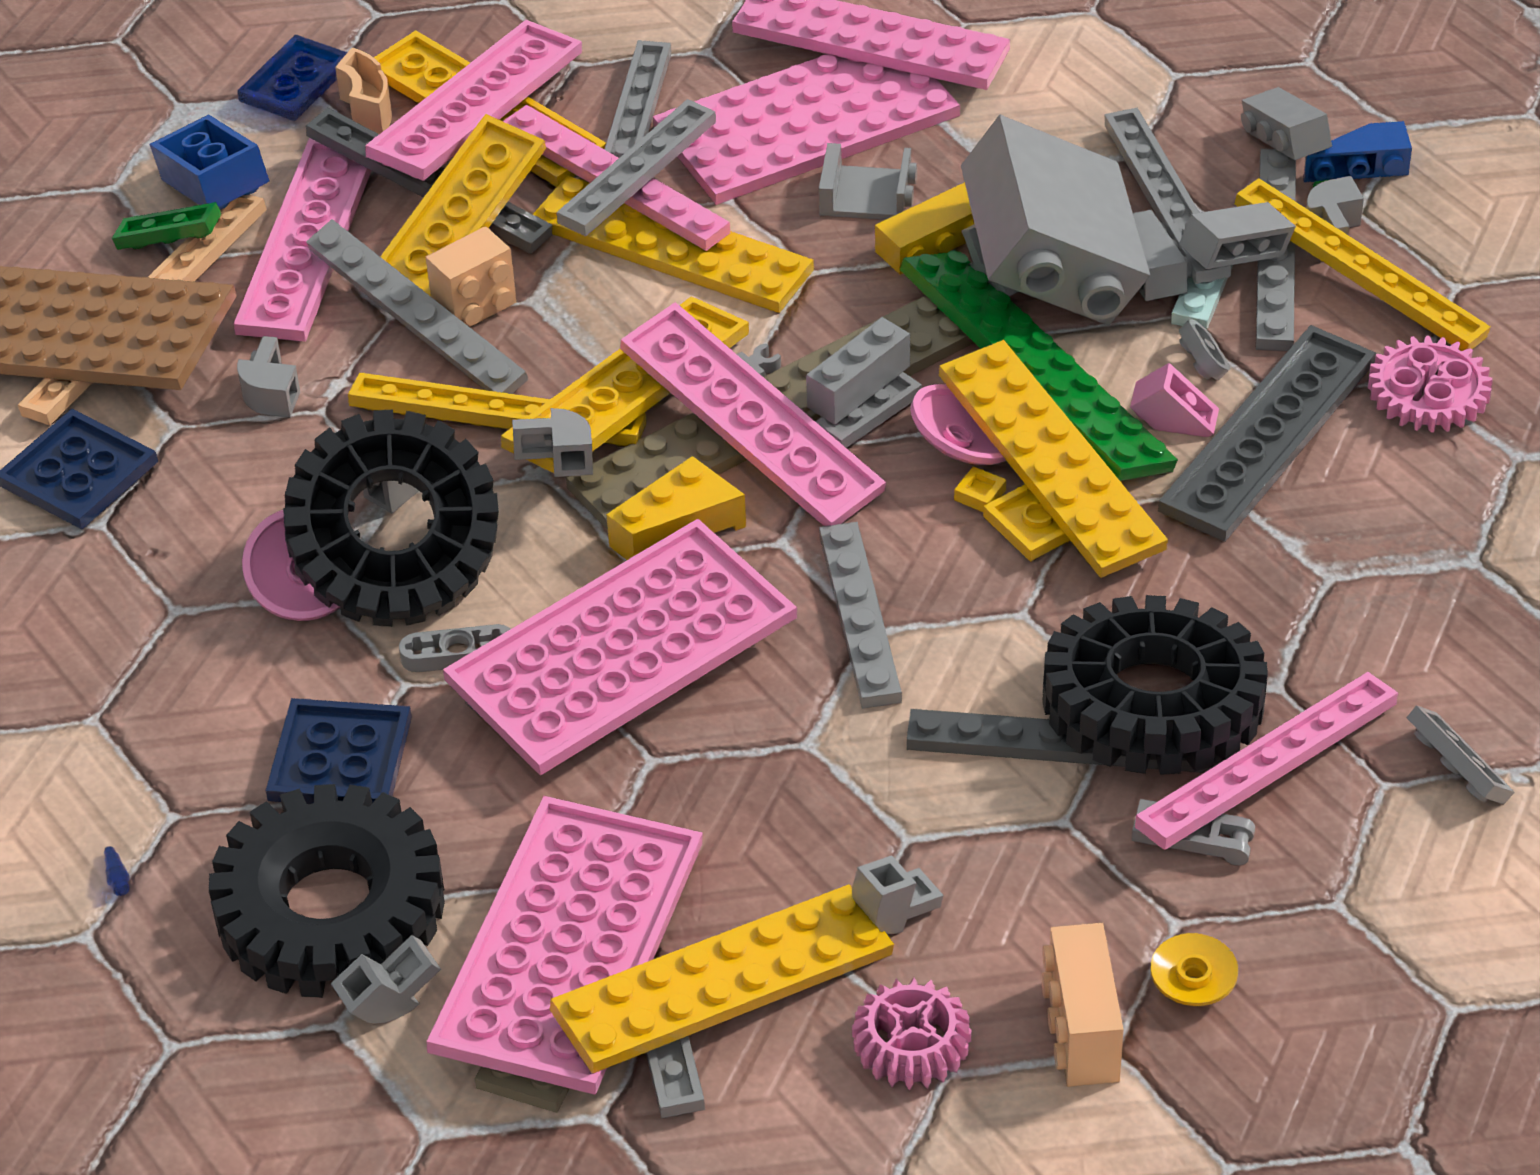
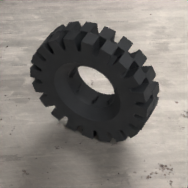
M393 409L373 411V420L363 422L360 414L341 420V430L334 433L329 427L314 439L315 448L311 452L306 449L295 463L294 477H289L284 495L285 508H283L285 541L289 557H293L296 573L305 586L309 583L314 588V596L328 608L333 603L341 607L342 616L357 622L360 621L363 615L372 617L373 625L392 627L393 619L404 618L407 626L425 622L426 614L435 611L440 616L455 607L457 597L462 595L466 598L478 585L479 575L481 572H486L493 555L499 510L497 493L493 492L494 480L486 463L483 465L479 464V452L466 438L462 442H458L455 439V429L439 420L434 427L425 424L426 415L406 411L404 419L393 418ZM383 481H398L400 485L403 482L413 486L422 493V500L424 502L428 500L433 510L434 520L428 519L427 522L428 533L417 544L412 542L409 544V548L398 551H385L384 547L376 549L360 539L359 530L354 531L348 518L349 512L355 511V502L353 501L360 492L367 487L371 489L373 484Z
M1146 595L1145 609H1138L1133 597L1127 596L1112 600V612L1099 602L1083 608V619L1073 614L1062 622L1061 633L1054 631L1047 643L1042 697L1045 715H1050L1049 724L1058 736L1067 734L1066 744L1080 754L1093 747L1092 760L1112 767L1121 755H1125V771L1146 774L1149 760H1157L1160 775L1181 774L1182 758L1186 759L1194 771L1202 770L1214 765V754L1226 760L1240 751V743L1249 745L1257 735L1258 725L1262 724L1268 677L1267 662H1264L1265 653L1258 641L1250 642L1251 632L1241 623L1237 622L1227 626V614L1211 607L1198 617V602L1180 598L1174 610H1166V596ZM1161 664L1184 672L1193 682L1177 690L1154 692L1130 686L1123 682L1116 674L1135 665Z
M335 784L314 785V803L306 804L300 788L281 794L282 813L279 814L267 801L250 811L253 827L238 821L226 834L229 847L219 846L212 860L214 873H209V894L218 935L221 937L225 952L232 962L239 960L241 971L256 982L265 974L268 988L285 994L289 992L295 980H298L301 997L323 998L326 981L335 980L361 954L382 964L411 935L420 939L424 945L428 946L437 932L436 918L442 919L445 904L444 884L437 843L431 830H424L423 819L411 807L402 812L400 800L382 792L372 803L369 787L350 784L343 801H338ZM329 869H342L357 873L367 880L369 894L355 909L346 914L333 918L316 919L300 915L289 907L287 896L291 889L299 881L313 873Z

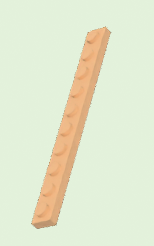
M243 195L229 202L227 207L220 210L222 214L211 234L198 239L194 237L187 238L148 277L195 282L267 210L264 199L253 195ZM44 378L18 404L21 416L51 425L93 382Z

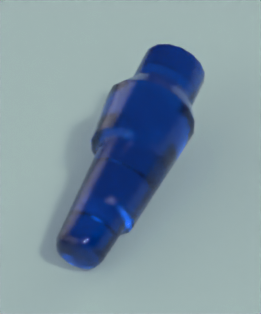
M108 846L104 849L107 884L112 887L115 895L123 896L130 890L128 883L130 875L115 848Z

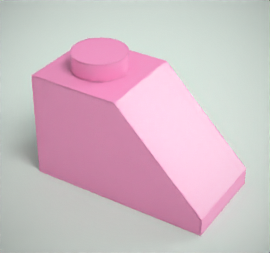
M1170 363L1136 381L1130 405L1135 414L1145 420L1154 430L1201 437L1214 435L1219 408Z

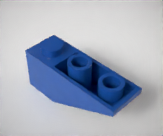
M1404 121L1369 123L1331 140L1332 147L1305 156L1303 181L1316 182L1352 176L1353 179L1409 175L1412 146Z

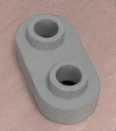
M1189 319L1179 329L1181 335L1179 339L1180 344L1187 352L1193 355L1196 360L1193 365L1200 375L1208 380L1211 377L1220 380L1230 370L1228 361L1206 328L1196 320Z

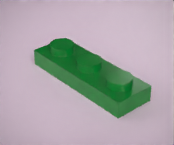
M214 202L123 218L112 240L117 250L126 248L140 249L149 244L160 242L170 244L178 239L189 237L203 238L211 234L222 213L217 203Z

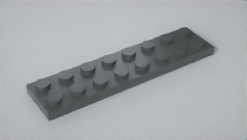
M1310 325L1161 497L1158 504V512L1226 542L1370 370L1371 363H1375L1376 352Z

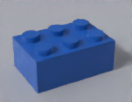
M209 114L149 144L162 181L198 205L216 202L221 210L227 207L229 202L243 195L253 194L260 186L270 182L258 145Z

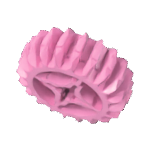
M913 977L909 985H902L896 978L893 988L889 989L880 984L877 995H866L864 1006H858L855 1013L852 1037L854 1038L856 1056L861 1057L864 1069H872L876 1080L888 1076V1082L891 1087L898 1081H904L909 1090L914 1082H922L928 1089L931 1078H936L944 1083L947 1071L957 1073L960 1061L966 1060L968 1055L971 1029L969 1028L967 1010L962 1009L959 997L950 998V992L947 987L936 991L932 980L925 986L918 985ZM935 1024L939 1025L945 1032L943 1038L936 1034ZM881 1029L888 1033L890 1040L887 1043L878 1035Z

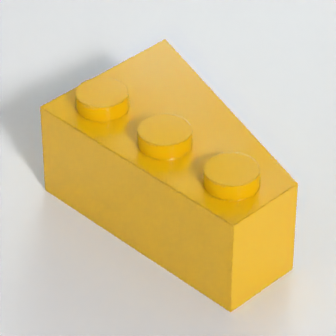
M692 456L606 514L609 547L626 560H629L696 519H699L713 533L732 526L735 531L745 528V494Z

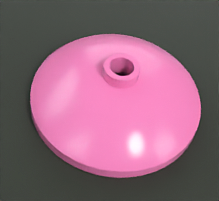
M946 384L929 385L916 393L911 403V416L920 434L938 451L952 459L974 465H992L1006 461Z
M283 510L270 515L259 523L246 542L242 559L246 586L259 605L278 617L294 621L319 619L339 609L340 607L334 603L328 608L314 596V588L309 583L305 586L300 577L295 574L293 557H289L285 541Z

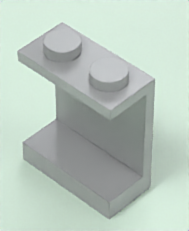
M827 143L819 185V215L886 220L905 211L906 207H912L914 186H910V184H916L917 163H911V148H904L901 169L843 166L841 144Z

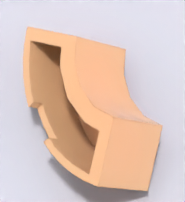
M351 48L335 67L340 100L350 104L353 121L380 134L390 126L392 119L387 77L381 70V64L375 58L361 50Z

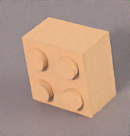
M486 226L426 256L431 297L467 326L471 327L517 303L511 248Z

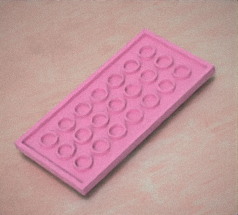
M827 54L694 101L716 112V123L677 157L712 201L718 205L822 167L827 143L841 144L843 159L960 116V104L935 78ZM676 108L653 116V127H656Z
M696 519L444 668V680L541 776L797 618V607L705 524Z
M543 796L426 1041L427 1053L596 1095L606 1069L593 1074L590 1072L550 1012L551 998L654 959L701 849L703 833Z

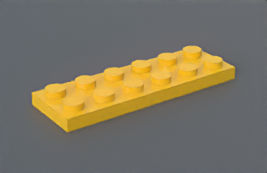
M485 114L380 257L431 296L426 256L485 226L489 228L546 150L545 140Z

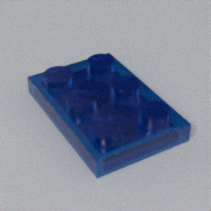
M295 34L237 90L239 102L296 121L337 80L335 67L348 52Z

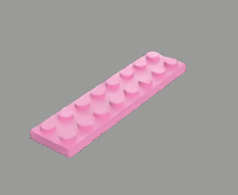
M746 0L732 21L733 33L984 90L989 88L1010 50V39L837 0Z
M523 21L366 144V157L424 181L455 156L485 114L501 119L582 53V41L534 22Z
M309 138L234 321L235 335L269 336L283 340L306 342L334 270L309 250L306 241L331 219L349 231L372 170Z
M676 302L621 339L620 349L823 526L843 523L885 491L886 482Z

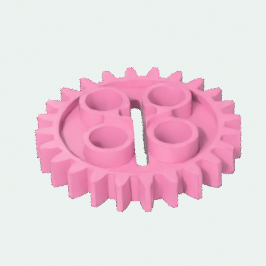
M1413 336L1410 338L1409 345L1397 340L1395 349L1385 346L1384 354H1376L1375 363L1370 365L1368 389L1371 390L1370 399L1377 401V410L1387 409V419L1399 416L1400 426L1410 421L1414 423V430L1416 431L1423 424L1428 426L1430 432L1435 431L1436 425H1441L1448 432L1450 431L1451 423L1463 428L1465 419L1475 422L1477 413L1483 414L1485 412L1486 404L1490 402L1492 378L1489 377L1490 368L1482 367V357L1472 358L1473 349L1460 351V342L1447 346L1444 337L1438 343H1432L1430 336H1426L1424 342L1419 343Z

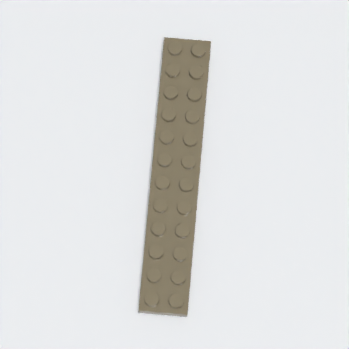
M926 295L883 316V318L910 333V367L903 371L908 376L974 343ZM877 320L770 373L764 378L810 418L817 421L821 416L807 408L806 374ZM691 413L638 440L637 444H630L594 462L593 475L567 476L566 485L567 489L608 530L606 514L693 456L718 475L747 459L696 414Z

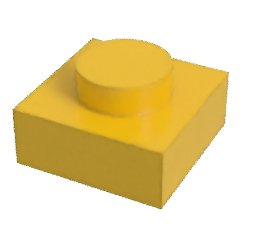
M973 466L954 489V501L983 512L984 505L998 499L1005 493L1007 479Z

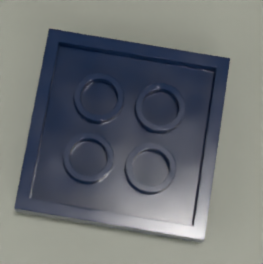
M71 409L0 470V487L82 530L157 464L158 458L155 450Z
M291 698L266 787L267 801L281 802V794L300 788L306 804L314 803V785L335 784L338 801H343L350 784L369 787L372 803L382 792L393 796L412 719L410 706Z

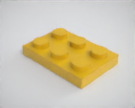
M1026 484L983 506V517L1030 562L1070 541Z

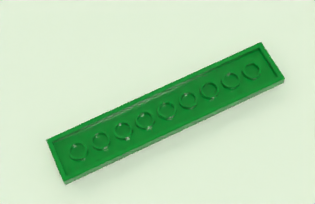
M949 251L948 253L922 254L920 256L903 258L900 271L980 349L1002 340L1009 345L1120 481L1174 471L1178 459L1166 449L1165 444L1157 440L1145 429L1141 421L1134 418L1123 408L1120 402L1102 388L1093 376L1081 368L1071 355L1060 348L1049 334L1039 328L1028 314L1017 307L1006 293L997 291L989 283L985 273L974 270L969 265L971 262L965 254L960 251Z

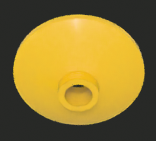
M1186 933L1173 936L1160 944L1151 960V976L1155 986L1167 998L1183 1005L1205 1006L1216 1003L1230 994L1238 979V963L1233 952L1218 939L1204 934Z

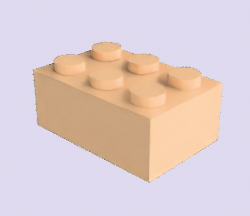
M1103 923L1051 927L1050 945H1045L1042 949L1045 972L1041 973L1043 997L1044 999L1050 998L1051 1007H1048L1047 1010L1050 1034H1056L1058 1042L1054 1043L1056 1069H1064L1067 1087L1120 1082L1124 1029Z

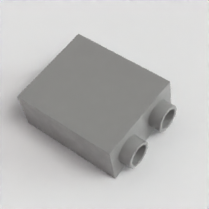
M999 114L961 164L988 280L1110 325L1151 276L1118 162Z

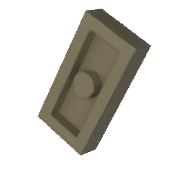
M482 1066L475 1077L476 1089L558 1113L570 1089Z

